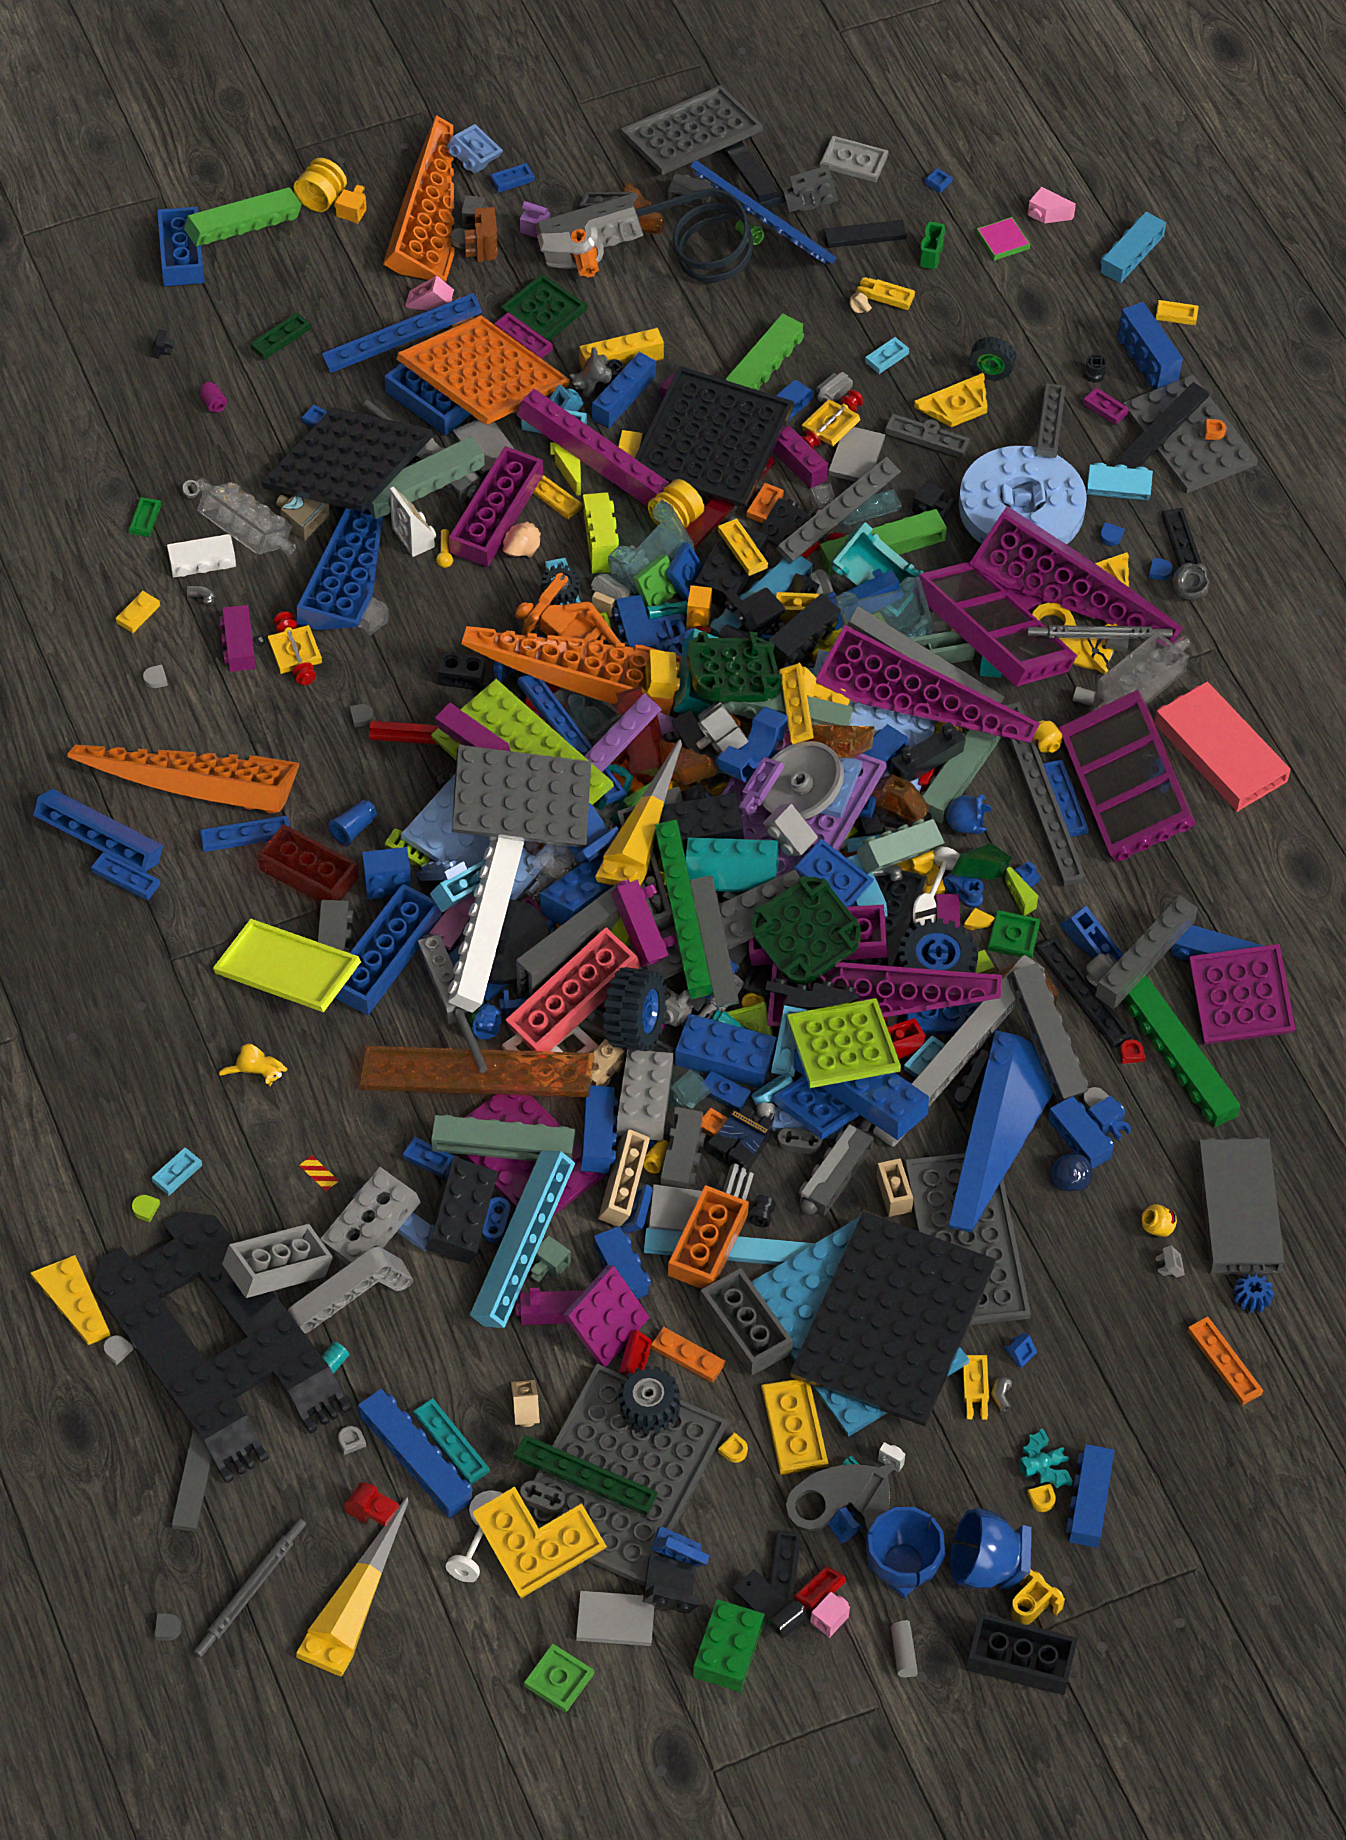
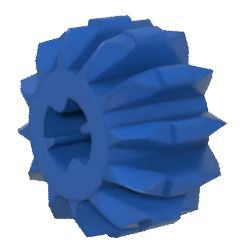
M1257 1272L1253 1274V1277L1246 1273L1243 1279L1239 1278L1237 1280L1236 1286L1233 1289V1295H1235V1303H1242L1241 1310L1249 1308L1252 1314L1254 1309H1257L1261 1313L1264 1307L1268 1308L1271 1305L1274 1291L1272 1290V1282H1266V1275L1259 1278Z

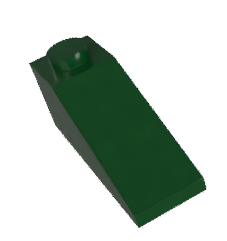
M990 843L960 854L951 873L956 876L993 880L1005 876L1006 869L1010 867L1009 863L1012 857Z

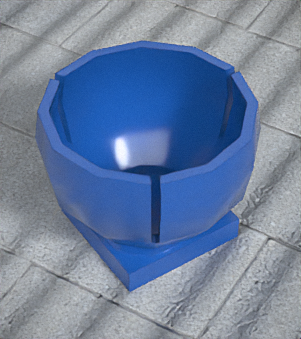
M894 1507L879 1515L865 1539L868 1568L904 1599L916 1587L934 1577L945 1557L943 1530L934 1517L931 1519L930 1514L916 1507Z
M981 1508L967 1510L958 1523L953 1539L977 1545L979 1548L952 1542L950 1553L951 1577L956 1584L969 1589H987L1000 1583V1589L1009 1591L1030 1573L1031 1527L1022 1525L1017 1530H1013L1000 1514Z

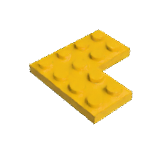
M515 1487L472 1512L520 1598L525 1597L607 1548L582 1503L541 1528H538Z

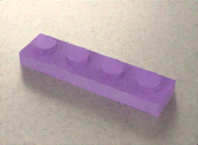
M644 693L584 757L603 772L662 709Z

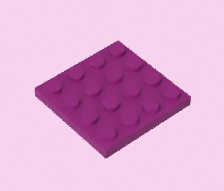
M1280 944L1189 956L1204 1045L1295 1032Z

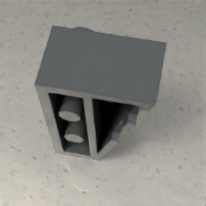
M675 1107L674 1126L670 1131L671 1138L665 1155L661 1186L689 1189L690 1186L694 1187L697 1173L693 1171L695 1166L699 1167L701 1153H698V1150L705 1143L706 1133H702L703 1112Z

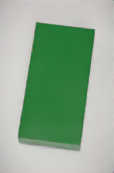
M140 497L129 527V534L150 537L161 508L160 500Z

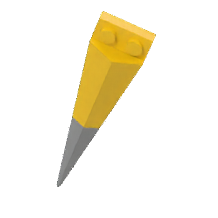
M681 740L677 741L604 854V860L596 874L597 882L616 885L621 881L629 879L630 882L638 880L641 886L648 871L656 836L655 824H659L669 784L682 746Z
M408 1497L403 1500L387 1526L383 1527L308 1629V1633L296 1653V1658L340 1677L343 1676L353 1658L377 1585L408 1505Z

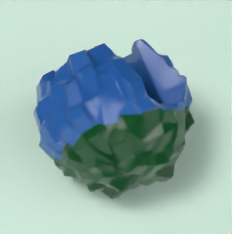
M487 1003L482 1004L473 1013L469 1011L467 1021L474 1036L481 1040H489L499 1033L502 1016L495 1006Z

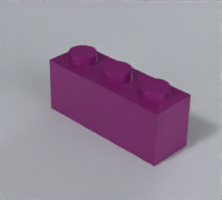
M791 426L785 427L773 453L810 489H813L827 480L828 463Z
M248 605L223 607V616L219 617L220 628L225 629V633L221 634L222 646H227V650L223 651L224 664L229 663L230 672L256 669Z

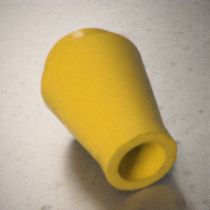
M664 1139L663 1141L657 1140L656 1144L645 1155L643 1167L648 1172L656 1174L663 1170L669 1142Z

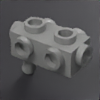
M666 987L664 991L667 994V1000L665 1001L667 1011L664 1012L665 1024H670L674 1027L680 1024L685 1026L687 1017L691 1014L693 1005L687 1001L690 998L689 991L684 990L678 995Z

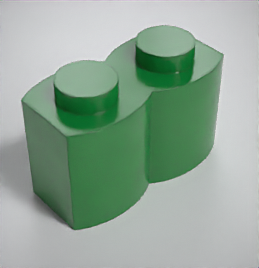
M931 221L927 224L920 248V267L935 269L938 266L940 253L944 246V224Z

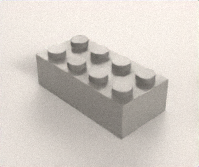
M627 1049L617 1117V1136L622 1137L630 1129L650 1137V1140L663 1141L673 1070V1053Z
M306 1224L229 1244L222 1265L245 1298L325 1277L333 1256L312 1227Z

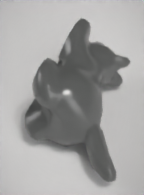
M595 347L591 349V355L587 359L582 371L570 374L572 384L576 389H583L584 397L591 396L597 382L607 384L612 378L611 369L606 367L607 357L605 355H598Z

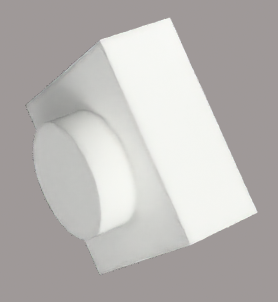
M884 1442L879 1450L878 1461L885 1465L895 1463L897 1468L894 1470L899 1472L904 1465L905 1453L895 1445L890 1446Z

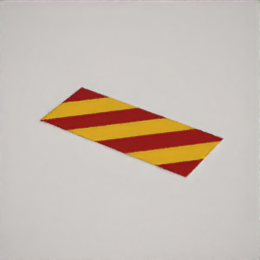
M313 1155L299 1165L325 1191L339 1182Z

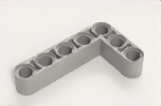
M375 1247L365 1252L288 1309V1312L302 1331L308 1333L377 1282H381L395 1291H401L412 1284L413 1278L402 1259L381 1247Z

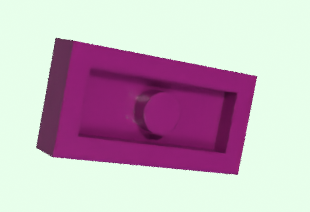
M1097 387L1083 401V405L1114 425H1117L1129 411L1128 407Z

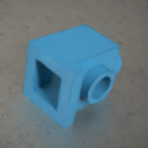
M558 385L549 398L563 409L578 412L584 404L582 398L575 390H567L562 385Z

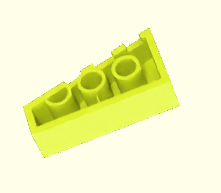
M608 493L583 494V512L592 574L617 572L613 569V564L621 552L618 550V533H615L616 518L612 517V513H614L613 501L609 500Z

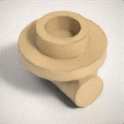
M857 292L851 296L849 304L854 312L862 313L871 310L872 307L869 305L865 294Z

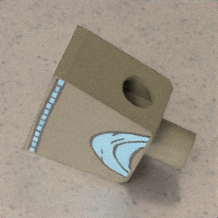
M280 495L276 501V505L281 508V521L304 541L329 516V504L297 496L288 498L284 495Z

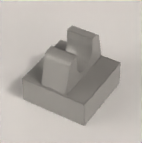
M1172 1245L1163 1248L1164 1253L1157 1256L1156 1261L1159 1264L1165 1263V1266L1159 1268L1158 1272L1162 1276L1174 1275L1176 1278L1185 1275L1181 1254Z

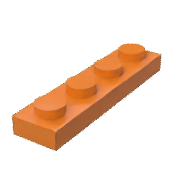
M1209 1317L1188 1327L1187 1332L1242 1406L1262 1395L1263 1389Z

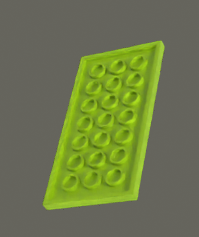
M497 679L460 709L507 742L510 750L513 752L589 761ZM438 728L431 734L432 739L456 760L457 747L461 744L452 740L449 735ZM591 763L589 803L593 805L614 785L605 774Z

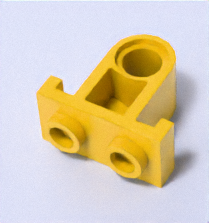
M1030 1569V1573L1019 1582L1022 1587L1025 1584L1027 1585L1013 1599L1010 1615L1014 1622L1029 1625L1049 1605L1053 1606V1613L1057 1615L1063 1609L1065 1598L1059 1589L1048 1585L1039 1572ZM1019 1607H1026L1029 1609V1611L1022 1612L1021 1610H1019Z

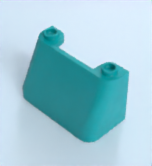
M866 522L858 523L831 561L833 565L831 569L839 576L844 575L856 586L874 579L875 577L872 572L879 568L883 574L892 570L900 582L905 597L881 608L880 611L887 617L891 615L898 617L915 596L911 591L915 584V578L924 572L922 570L919 572L912 564H908L880 540L876 533L871 534L873 528Z

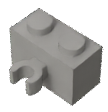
M792 804L779 805L763 822L770 836L778 840L782 851L789 856L802 855L818 838Z

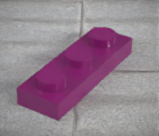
M509 312L494 323L495 326L541 359L553 350L552 343Z

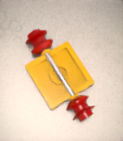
M848 390L847 396H841L842 405L830 399L827 400L802 424L805 437H801L813 449V446H820V440L834 446L860 421L859 414L855 412L857 411L856 406L860 407L863 405L861 394L856 390Z
M280 612L273 620L278 633L268 636V642L280 674L293 671L298 684L309 685L316 678L313 665L322 663V657L309 625L296 628L297 622L294 620L293 613Z

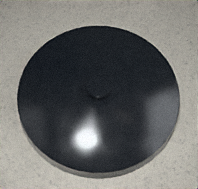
M509 900L488 983L497 985L516 983V960L550 935L544 917L532 905L519 900ZM464 929L461 934L460 945L465 940Z

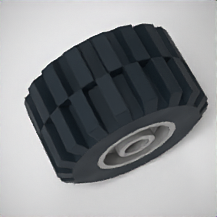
M645 1366V1370H640L639 1367L635 1369L634 1374L628 1373L626 1375L627 1380H622L621 1388L618 1391L620 1411L623 1419H626V1424L629 1427L634 1425V1430L638 1432L643 1429L646 1434H649L650 1430L658 1433L662 1427L664 1430L669 1428V1422L673 1424L676 1421V1415L679 1416L681 1406L679 1387L676 1384L675 1378L673 1376L670 1377L669 1372L666 1370L661 1372L660 1367L656 1366L654 1369H650V1366Z

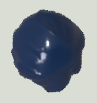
M1077 1153L1060 1156L1053 1163L1049 1172L1051 1185L1063 1191H1081L1086 1189L1092 1180L1093 1168L1086 1157Z

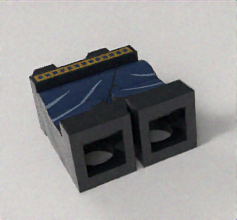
M744 1105L739 1111L733 1110L721 1130L708 1142V1154L725 1164L728 1161L729 1166L736 1163L739 1165L738 1168L741 1169L743 1167L748 1172L764 1146L769 1142V1134L773 1126L772 1119L762 1116L757 1123L752 1120L755 1111L747 1105Z

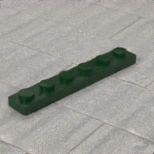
M524 1435L514 1453V1459L645 1516H648L658 1497V1492L527 1435Z

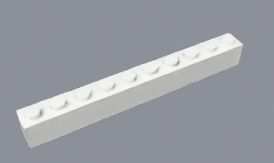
M489 837V840H491L490 846H488L484 853L486 861L479 872L480 884L477 885L474 891L476 899L469 910L470 921L465 926L463 932L466 936L458 951L460 959L453 970L455 978L448 988V993H450L448 1002L472 1013L483 1002L524 845L522 840Z

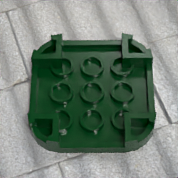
M707 631L699 632L698 637L689 640L686 655L693 688L696 693L702 698L716 702H764L776 698L780 692L782 674L778 672L773 654L774 644L772 640L767 642L757 637V632L750 631L748 638H708Z
M806 875L798 878V882L763 907L760 905L754 911L755 913L752 918L751 928L757 943L780 973L789 982L795 984H808L816 980L852 955L858 949L861 942V928L857 918L853 917L830 887V883L824 878L806 877Z

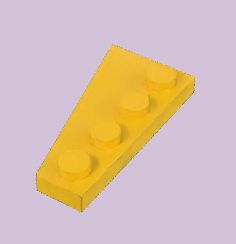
M75 1255L31 1272L33 1280L41 1286L43 1292L56 1304L57 1309L62 1315H65L87 1345L110 1337L109 1329Z

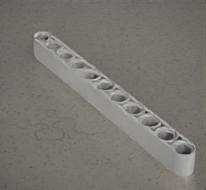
M1026 955L1020 958L1002 979L1001 998L983 1001L912 1083V1085L929 1096V1106L1017 1006L1007 976L1013 970L1035 964L1034 960ZM877 1126L873 1131L874 1135L891 1147H894L903 1138L902 1136L899 1140H896Z

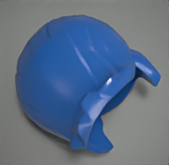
M980 794L979 797L962 795L950 803L946 812V820L953 831L963 834H980L987 830V828L982 827L983 816L985 812L991 811V806L982 803L986 799L983 794Z

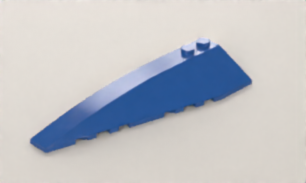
M367 508L363 512L345 509L297 606V625H309L310 628L315 630L359 626L373 596L383 516L375 519Z
M995 1031L949 1228L972 1233L985 1207L994 1196L995 1190L1004 1179L1005 1173L1010 1169L1027 1136L1033 1130L1034 1124L1043 1113L1047 1102L1049 1103L1052 1098L1053 1090L1033 1043L1019 1035Z

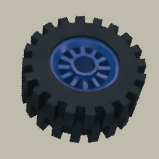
M622 967L620 971H616L615 978H612L610 981L611 988H608L606 993L608 995V999L604 1003L606 1012H603V1019H606L604 1030H607L605 1036L606 1039H609L608 1043L612 1047L649 1051V1049L652 1050L654 1048V1044H657L658 1035L662 1033L661 1026L665 1023L664 1012L667 1011V1006H665L667 994L664 993L666 984L663 983L664 978L660 976V972Z

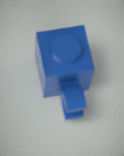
M1111 1095L1089 1108L1088 1115L1091 1119L1097 1121L1104 1135L1111 1131L1113 1137L1119 1141L1122 1136L1119 1130H1124L1128 1135L1130 1134V1125L1123 1121L1125 1109Z

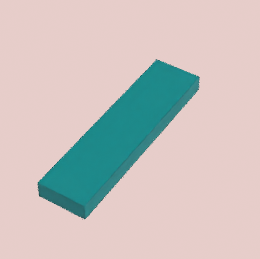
M433 1398L413 1411L415 1418L470 1485L490 1472V1468Z

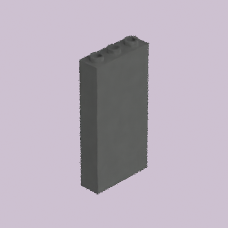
M614 885L516 960L518 998L529 999L605 927L610 931L620 917L611 894L617 885Z
M1255 1137L1251 1139L1229 1138L1216 1140L1214 1138L1200 1140L1197 1156L1210 1274L1281 1273L1284 1265V1255L1270 1139Z

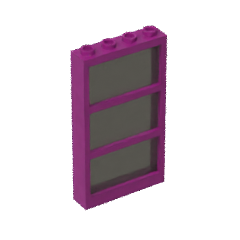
M970 562L921 573L915 578V584L911 591L1016 687L1069 672L1077 654L1059 638L1027 636L1026 627L1046 626L996 581L970 565Z
M1139 690L1131 692L1059 727L1109 854L1115 862L1126 860L1131 855L1139 851H1145L1150 846L1166 841L1171 836L1179 832H1185L1196 825L1145 699Z

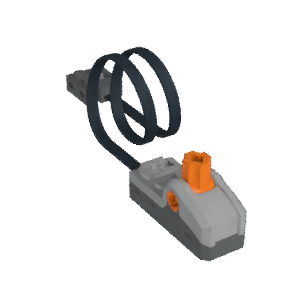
M827 165L790 176L792 186L783 188L784 195L757 203L768 208L787 202L789 212L796 210L801 212L821 205L831 204L838 201L829 166ZM714 188L698 190L639 209L635 208L631 194L542 220L535 225L541 252H544L547 266L566 269L577 268L579 275L586 276L587 278L595 276V273L599 271L598 262L602 259L604 247L614 246L618 243L644 236L639 220L640 216L708 196L722 197L731 201L737 208L723 202H709L690 209L678 220L673 231V244L682 269L692 279L713 283L730 279L740 273L752 256L753 236L746 216L750 212L744 209L732 194ZM709 210L727 211L697 221L683 233L678 243L680 230L692 217ZM734 217H738L744 223V233L741 242L726 257L715 261L698 262L682 254L686 241L697 230ZM748 241L747 251L738 265L726 272L715 275H702L693 272L686 266L703 270L725 266L739 257Z

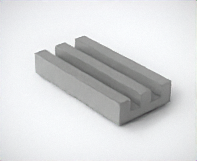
M734 1163L730 1166L723 1192L731 1193L737 1174L738 1177L735 1187H733L732 1195L746 1200L754 1174L752 1172L747 1173L745 1168L742 1167L740 1169L738 1168L739 1165Z

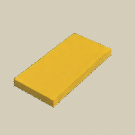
M797 1379L761 1385L780 1475L828 1467L811 1385Z

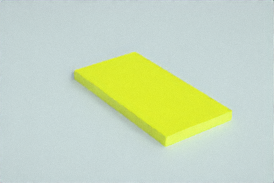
M250 919L213 969L218 975L324 1012L361 961L359 956Z

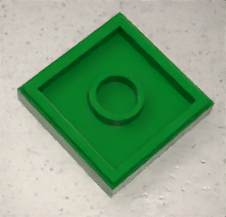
M997 910L987 951L1020 958L1026 955L1032 959L1041 919Z

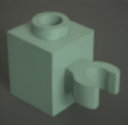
M548 1236L541 1242L534 1258L535 1265L530 1270L533 1273L531 1278L538 1283L547 1272L556 1279L571 1263V1251Z

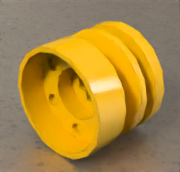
M315 158L306 168L305 172L296 180L293 186L294 193L300 202L309 209L316 212H324L329 209L336 197L344 190L347 180L343 171L334 162L325 158Z
M675 479L664 488L663 492L658 493L656 497L649 501L648 511L661 530L676 536L683 529L687 528L690 522L695 521L704 512V504L698 492L684 480Z

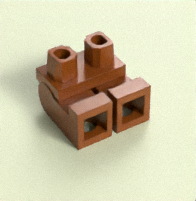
M495 207L474 208L475 229L464 230L466 257L477 256V263L483 262V260H494L497 257Z

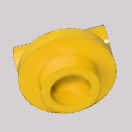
M929 851L910 860L912 869L918 873L929 872L933 867V852Z

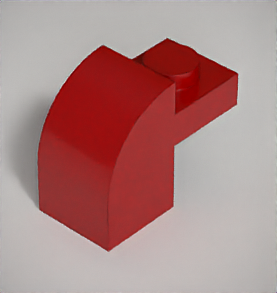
M360 1482L345 1502L344 1508L346 1513L365 1524L371 1518L386 1527L398 1510L399 1503L379 1493L376 1486Z

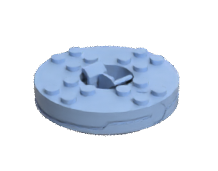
M1008 446L984 454L968 468L961 483L959 512L968 532L981 544L1007 506L1065 544H1068L1082 526L1087 500L1086 490L1078 472L1058 455L1056 458L1036 455V447Z

